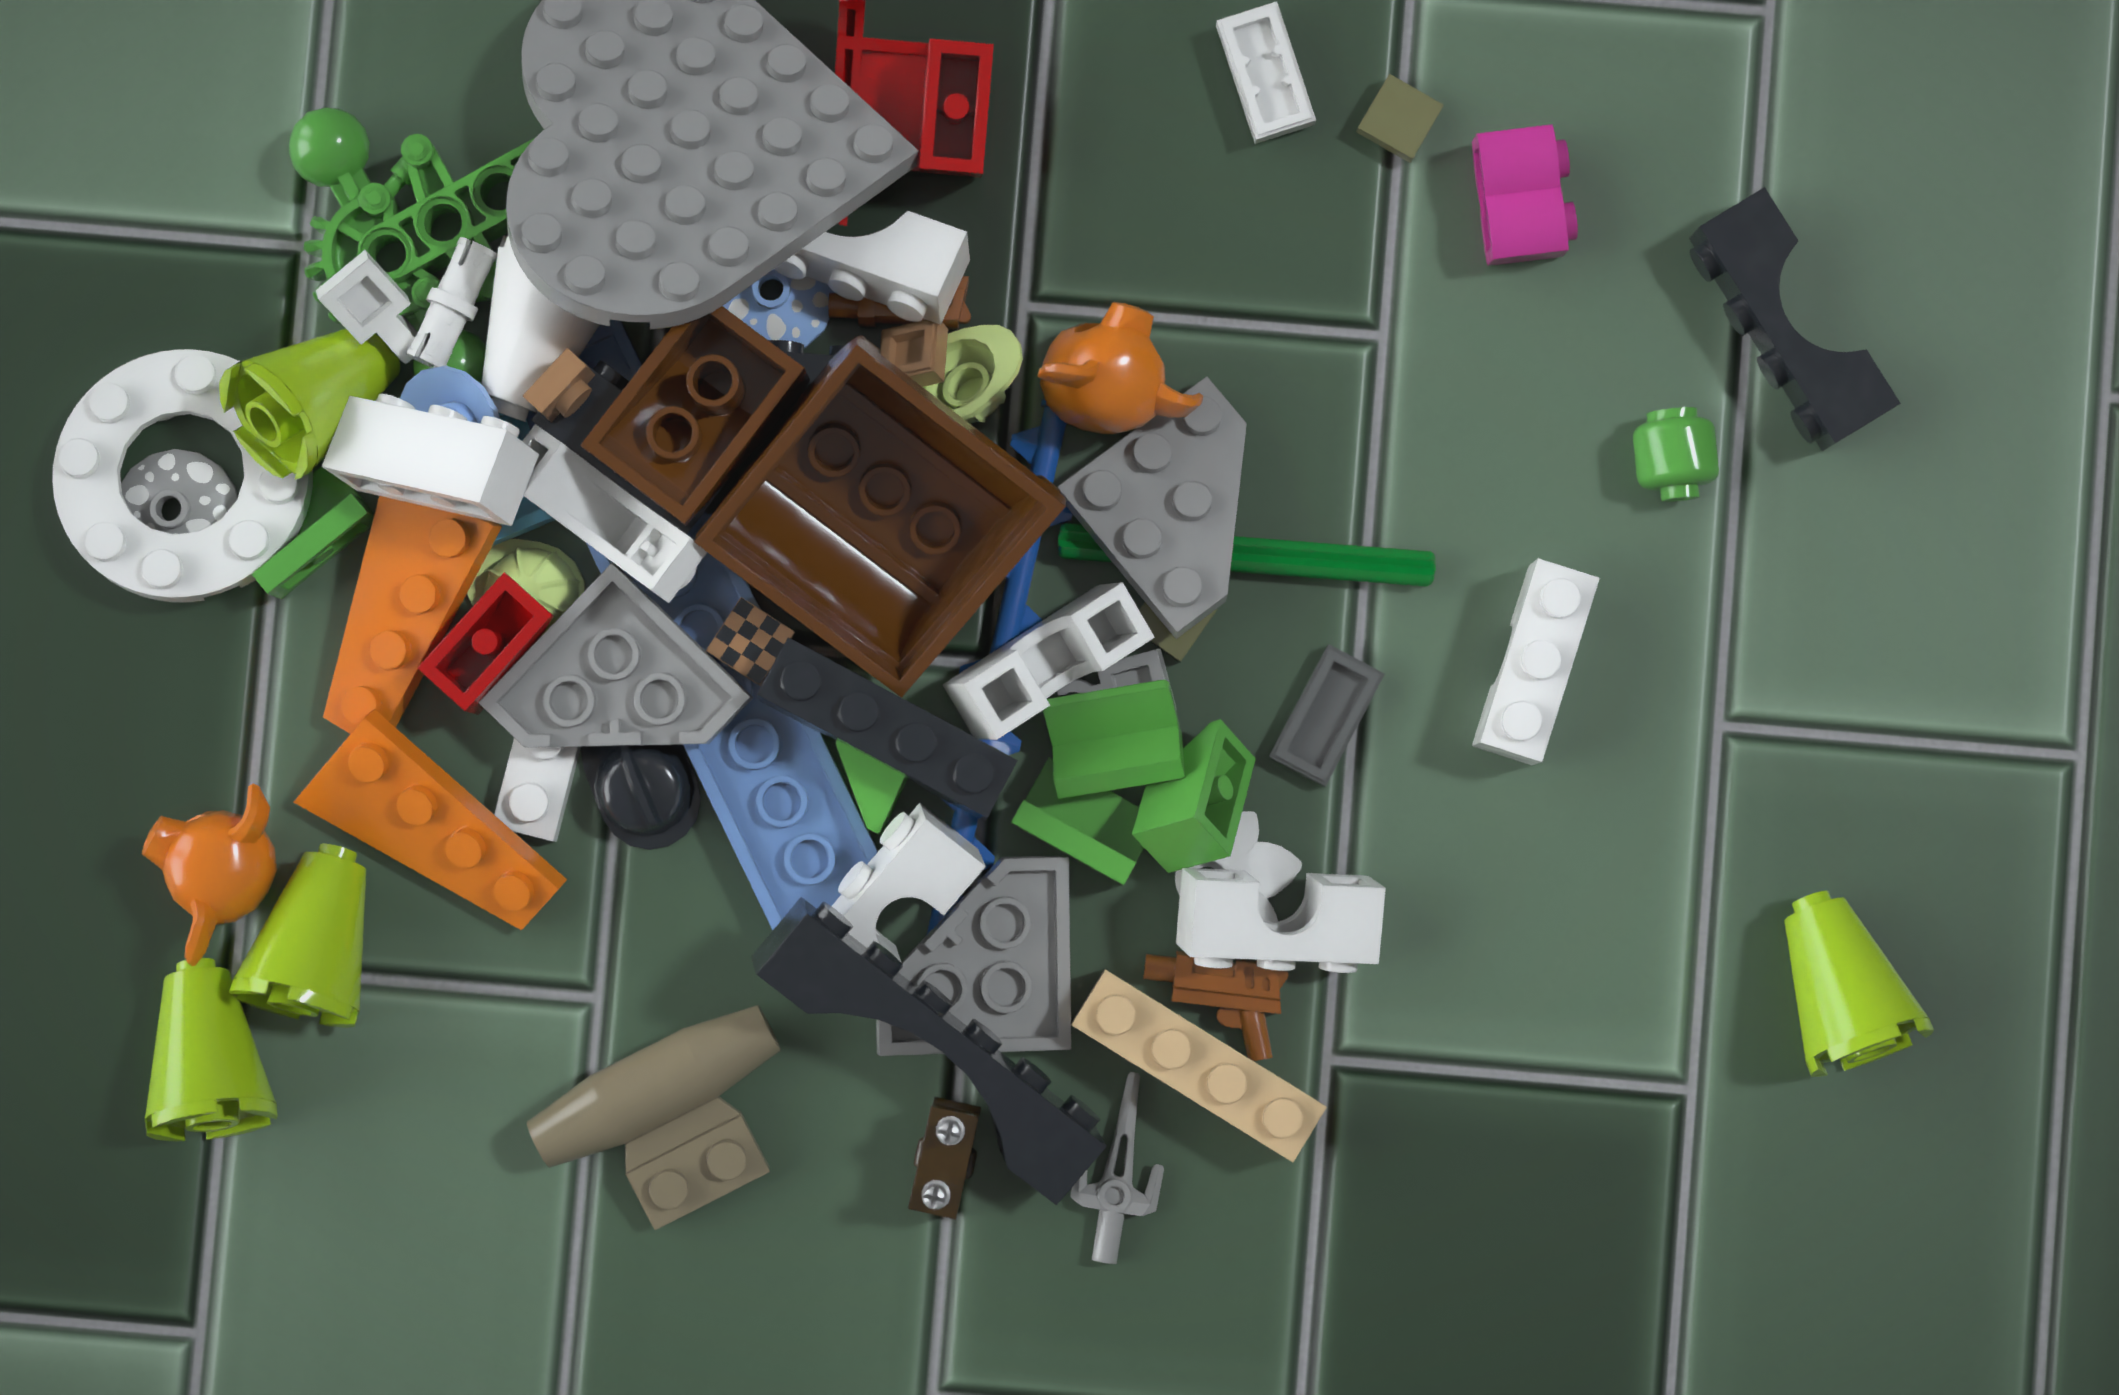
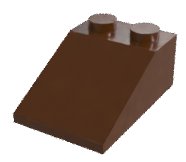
M721 306L699 319L672 326L585 438L581 446L684 525H687L769 435L810 382V378L802 365L725 307Z

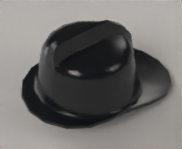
M683 744L581 746L584 772L601 816L613 835L629 846L647 850L668 847L686 836L697 820L701 797L697 778Z

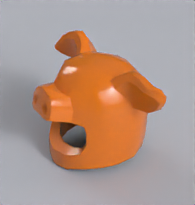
M1119 302L1111 304L1101 323H1083L1061 331L1049 346L1042 367L1039 368L1038 372L1046 404L1059 419L1081 430L1100 434H1116L1140 428L1157 415L1169 418L1187 417L1202 404L1204 396L1201 393L1194 395L1182 394L1165 384V365L1150 340L1154 316L1139 307Z
M253 783L248 786L247 805L243 815L225 810L206 811L186 822L160 816L148 833L144 843L142 854L162 869L165 883L173 900L193 916V922L185 946V959L191 966H196L206 953L216 925L236 922L257 909L269 892L276 874L275 847L265 832L270 806L260 787Z

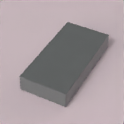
M1328 644L1275 743L1269 758L1325 787L1385 673Z

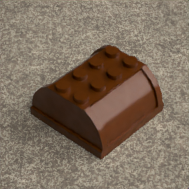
M858 336L845 345L827 363L750 457L729 487L715 512L696 534L694 543L902 698L1066 507V498L1061 495L1060 489L1042 475L1037 476L879 354V348L864 336Z

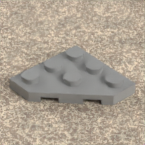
M1207 376L1183 393L1188 395L1201 393L1204 396L1202 404L1187 417L1169 418L1159 415L1155 416L1144 426L1136 428L1058 486L1061 495L1066 498V507L1175 639L1179 638L1224 604L1227 599L1247 423Z
M611 563L478 703L523 747L710 744L754 697L616 564Z
M1065 855L1001 857L901 962L903 968L899 973L917 987L925 980L940 990L953 1004L949 1012L961 1022L968 1025L972 1019H976L991 1030L1003 1043L998 1049L1000 1052L1071 1050L1069 857ZM876 1019L877 1054L879 1056L944 1054L915 1034Z

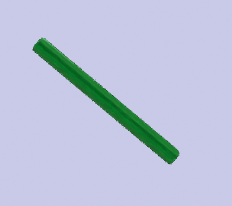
M1065 523L1060 526L1057 551L1061 558L1112 562L1081 524ZM1234 536L1230 571L1427 587L1433 583L1435 578L1436 558L1435 554L1431 551Z

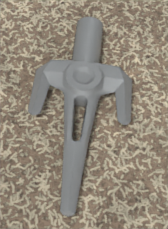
M1130 1072L1127 1077L1114 1137L1100 1182L1087 1185L1086 1170L1072 1187L1070 1196L1082 1207L1099 1209L1091 1260L1108 1264H1117L1124 1215L1145 1216L1156 1212L1164 1172L1162 1165H1154L1145 1193L1143 1194L1133 1188L1134 1137L1140 1075L1135 1072ZM1122 1136H1126L1123 1174L1116 1176L1114 1169Z

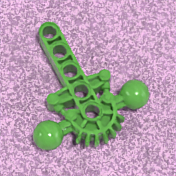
M326 107L307 112L295 124L290 135L289 155L293 167L308 182L316 186L330 187L341 208L335 213L330 222L316 216L311 219L310 225L320 234H323L324 238L323 241H305L304 251L314 257L322 258V261L305 267V276L310 280L328 281L364 250L376 261L379 251L385 245L400 243L405 246L406 259L397 270L386 273L406 293L411 303L399 315L405 317L418 332L430 306V303L426 300L427 295L432 287L438 288L440 280L433 276V274L449 265L459 238H467L471 241L470 244L474 241L494 251L490 243L508 233L506 209L493 210L487 205V195L496 184L510 181L520 156L535 138L454 181L431 141L422 134L409 135L401 145L402 157L391 168L394 174L382 185L380 183H371L363 170L369 158L370 142L365 127L354 115L342 109ZM405 184L409 187L412 185L417 203L400 212V207L394 197ZM448 212L460 215L462 218V228L457 236L448 241L433 239L431 232L436 218ZM496 261L493 262L475 303L487 301L491 304ZM315 290L313 292V297L319 304H322L319 301ZM329 311L328 317L336 324H339L340 322ZM463 329L453 348L447 366L467 372L482 384L486 344L479 336ZM413 359V376L424 369L433 368L434 365L429 367Z

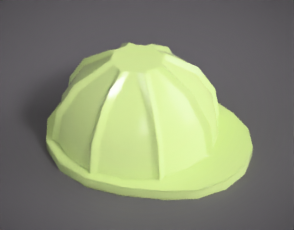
M979 325L948 333L944 382L924 386L923 388L968 423L985 422L986 417L993 413L999 404L1004 403L1006 398L1004 392L1019 373L1023 360L1021 344L1011 330L1000 325Z
M509 539L491 547L467 595L474 606L495 581L506 572L554 615L543 632L544 634L585 591V581L576 563L559 548L537 541Z

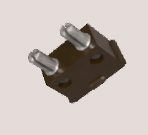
M934 1097L924 1137L920 1138L914 1157V1166L917 1170L908 1209L954 1220L957 1219L965 1179L972 1177L976 1163L977 1151L973 1148L981 1107Z

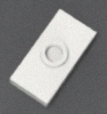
M1277 1L1217 20L1216 28L1254 143L1257 144L1315 125L1316 118Z

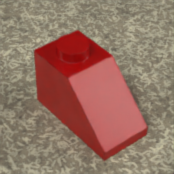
M504 572L417 669L464 711L479 715L484 708L478 702L539 640L554 615Z

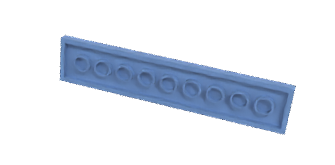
M610 320V327L600 325L578 357L592 369L601 360L628 381L633 378L643 365L622 321ZM529 411L526 420L532 429L535 423L531 420L536 413ZM586 543L602 574L613 562ZM708 552L697 565V570L692 580L685 587L679 589L670 603H667L625 572L705 651L741 597L761 610L749 583ZM708 653L754 698L710 744L683 745L772 930H774L800 897L804 898L816 909L822 902L832 906L842 895L838 892V888L850 869L860 861L868 864L878 850L822 734L760 702L757 696L760 689L759 685Z

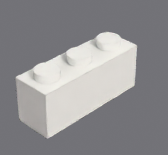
M379 394L376 401L349 396L322 467L356 491L512 526L539 454L517 438L520 432L517 427L501 419L483 416L479 424L467 421V418L462 414L443 406L430 405L428 412L415 410L413 405L400 398Z

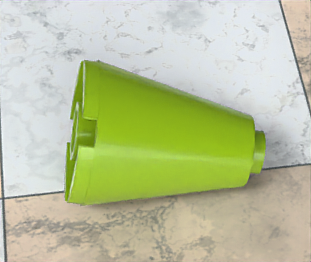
M345 328L237 362L224 371L219 381L220 402L224 413L234 407L242 426L233 432L240 444L259 465L274 476L285 478L289 474L294 473L296 474L295 479H299L310 473L326 456L349 396L376 401L378 395L382 394L399 375L400 359L376 333L361 345Z
M322 843L319 845L318 852L303 853L234 976L229 991L230 994H237L236 999L243 1003L281 1016L299 1020L300 1015L317 1017L319 1012H322L319 1020L320 1025L342 1028L356 1027L360 1013L366 868L355 862L357 858L356 852L341 846Z
M1825 890L1807 895L1792 903L1795 913L1788 916L1784 923L1805 1061L1811 1077L1828 1075L1824 1063L1839 1059L1843 1070L1846 1071L1913 1045L1908 1033L1915 1029L1925 1038L1933 1033L1934 1029L1929 1017L1844 897L1831 899L1829 892Z
M201 958L196 966H191L186 960L177 963V971L167 975L163 983L145 1114L146 1136L155 1140L186 1141V1129L190 1132H206V1139L208 1140L245 1134L271 1125L270 1118L277 1119L278 1117L277 1104L241 1002L236 999L237 994L229 993L232 984L230 971L225 968L216 967L215 960L211 958Z

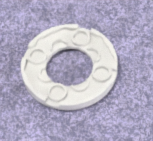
M193 349L161 351L142 356L116 368L99 380L78 402L66 421L56 447L53 463V492L59 518L70 541L81 556L108 580L129 592L158 601L196 602L204 601V597L216 595L237 586L242 588L255 581L256 579L252 573L293 541L301 529L311 500L313 470L299 479H295L296 474L294 473L289 474L285 478L274 476L259 465L240 444L233 431L241 427L242 424L234 407L224 413L219 392V381L224 371L240 362L238 360L210 351ZM191 414L214 420L232 434L242 452L244 479L237 501L221 520L198 532L174 535L150 529L133 516L122 495L120 470L127 448L143 429L157 421L168 420L178 415Z

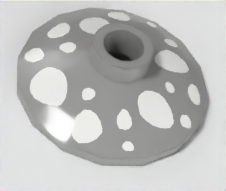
M179 449L149 455L132 467L121 483L122 495L133 516L150 529L174 535L198 532L221 520L238 499L236 486L220 465L200 453ZM176 498L181 504V512L176 519L166 521L161 513L162 505L168 499Z

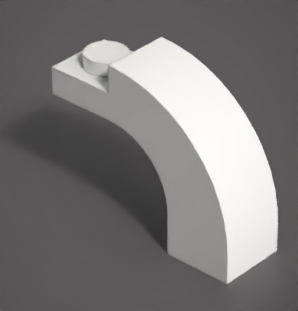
M536 424L523 439V442L537 452L539 456L524 497L667 603H670L679 589L685 587L692 580L696 573L697 565L707 552L694 543L695 540L634 498L562 442Z

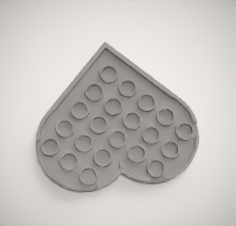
M542 0L534 10L526 27L522 43L523 86L533 114L545 130L522 153L509 181L506 205L509 241L520 268L531 283L550 301L585 320L609 327L610 319L625 322H650V329H659L699 319L729 302L917 166L919 150L755 0Z

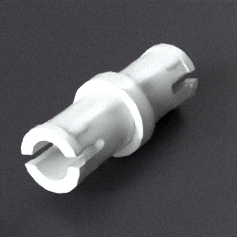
M459 238L458 245L438 288L432 287L426 298L430 306L411 347L406 353L412 359L429 367H432V365L434 367L447 366V362L466 321L472 322L478 312V308L474 306L475 301L493 262L497 258V253L473 241L470 244L471 241L467 238Z

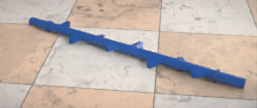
M1042 399L1040 406L1044 408L1040 426L1012 434L1010 446L1031 465V472L1037 476L1042 475L1053 483L1067 423L1060 420L1048 407L1046 400ZM1065 507L1049 527L1070 521L1072 518L1071 511ZM1041 536L1005 577L1006 581L989 654L1043 621L1026 604ZM980 660L960 666L959 674ZM1011 731L997 740L979 739L1007 755L1018 753L1022 742ZM943 800L954 811L951 828L979 849L986 866L983 870L991 868L994 864L995 856L974 837L978 818ZM960 896L945 915H942L932 907L927 934L964 896Z

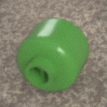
M1695 407L1669 408L1646 413L1647 422L1638 426L1633 432L1638 483L1647 490H1660L1661 502H1678L1700 498L1699 486L1713 482L1719 475L1714 424L1707 418L1698 417L1697 408Z

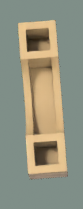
M1106 969L1100 975L1071 1023L1073 1027L1291 1162L1295 1161L1327 1108L1321 1102Z

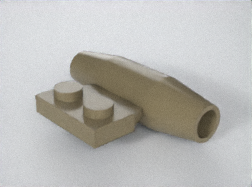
M755 1005L682 1028L593 1073L528 1120L527 1127L540 1156L549 1168L625 1144L626 1176L654 1230H657L770 1172V1166L742 1112L722 1099L720 1095L779 1053L781 1048L759 1005Z

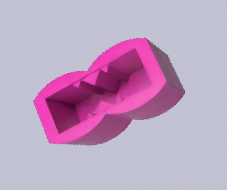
M1553 124L1477 133L1472 141V153L1487 266L1563 257L1569 250L1568 241L1576 240L1578 236L1577 215L1574 203H1564L1561 191L1560 178L1569 177L1570 174L1569 152L1566 140H1556Z

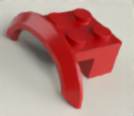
M839 0L835 74L919 150L917 166L910 171L981 178L984 168L994 44L931 38L929 43L863 37L866 0ZM848 216L838 223L847 226Z

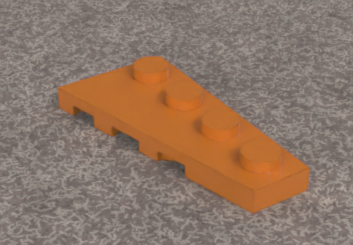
M379 496L323 718L351 734L359 723L375 709L394 727L397 726L424 675L417 669L418 666L443 640L502 528L501 525L492 521Z
M375 709L359 723L293 802L520 930L524 929L567 881L560 872Z

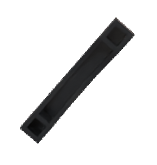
M800 897L751 956L756 975L807 1014L841 1013L877 1019L909 1031L942 1051L969 1077L987 1103L993 1118L998 1147L1007 1168L1057 1206L1107 1147L1096 1127L1100 1118L1075 1096L1070 1095L1064 1102L1047 1088L1051 1084L1049 1077L1028 1059L1022 1057L1015 1064L998 1049L1003 1043L985 1025L976 1019H972L968 1025H965L949 1012L953 1006L952 1002L932 984L923 980L917 987L902 976L899 971L903 968V964L885 947L873 941L866 948L849 934L853 928L852 924L835 908L822 902L816 909L804 898Z

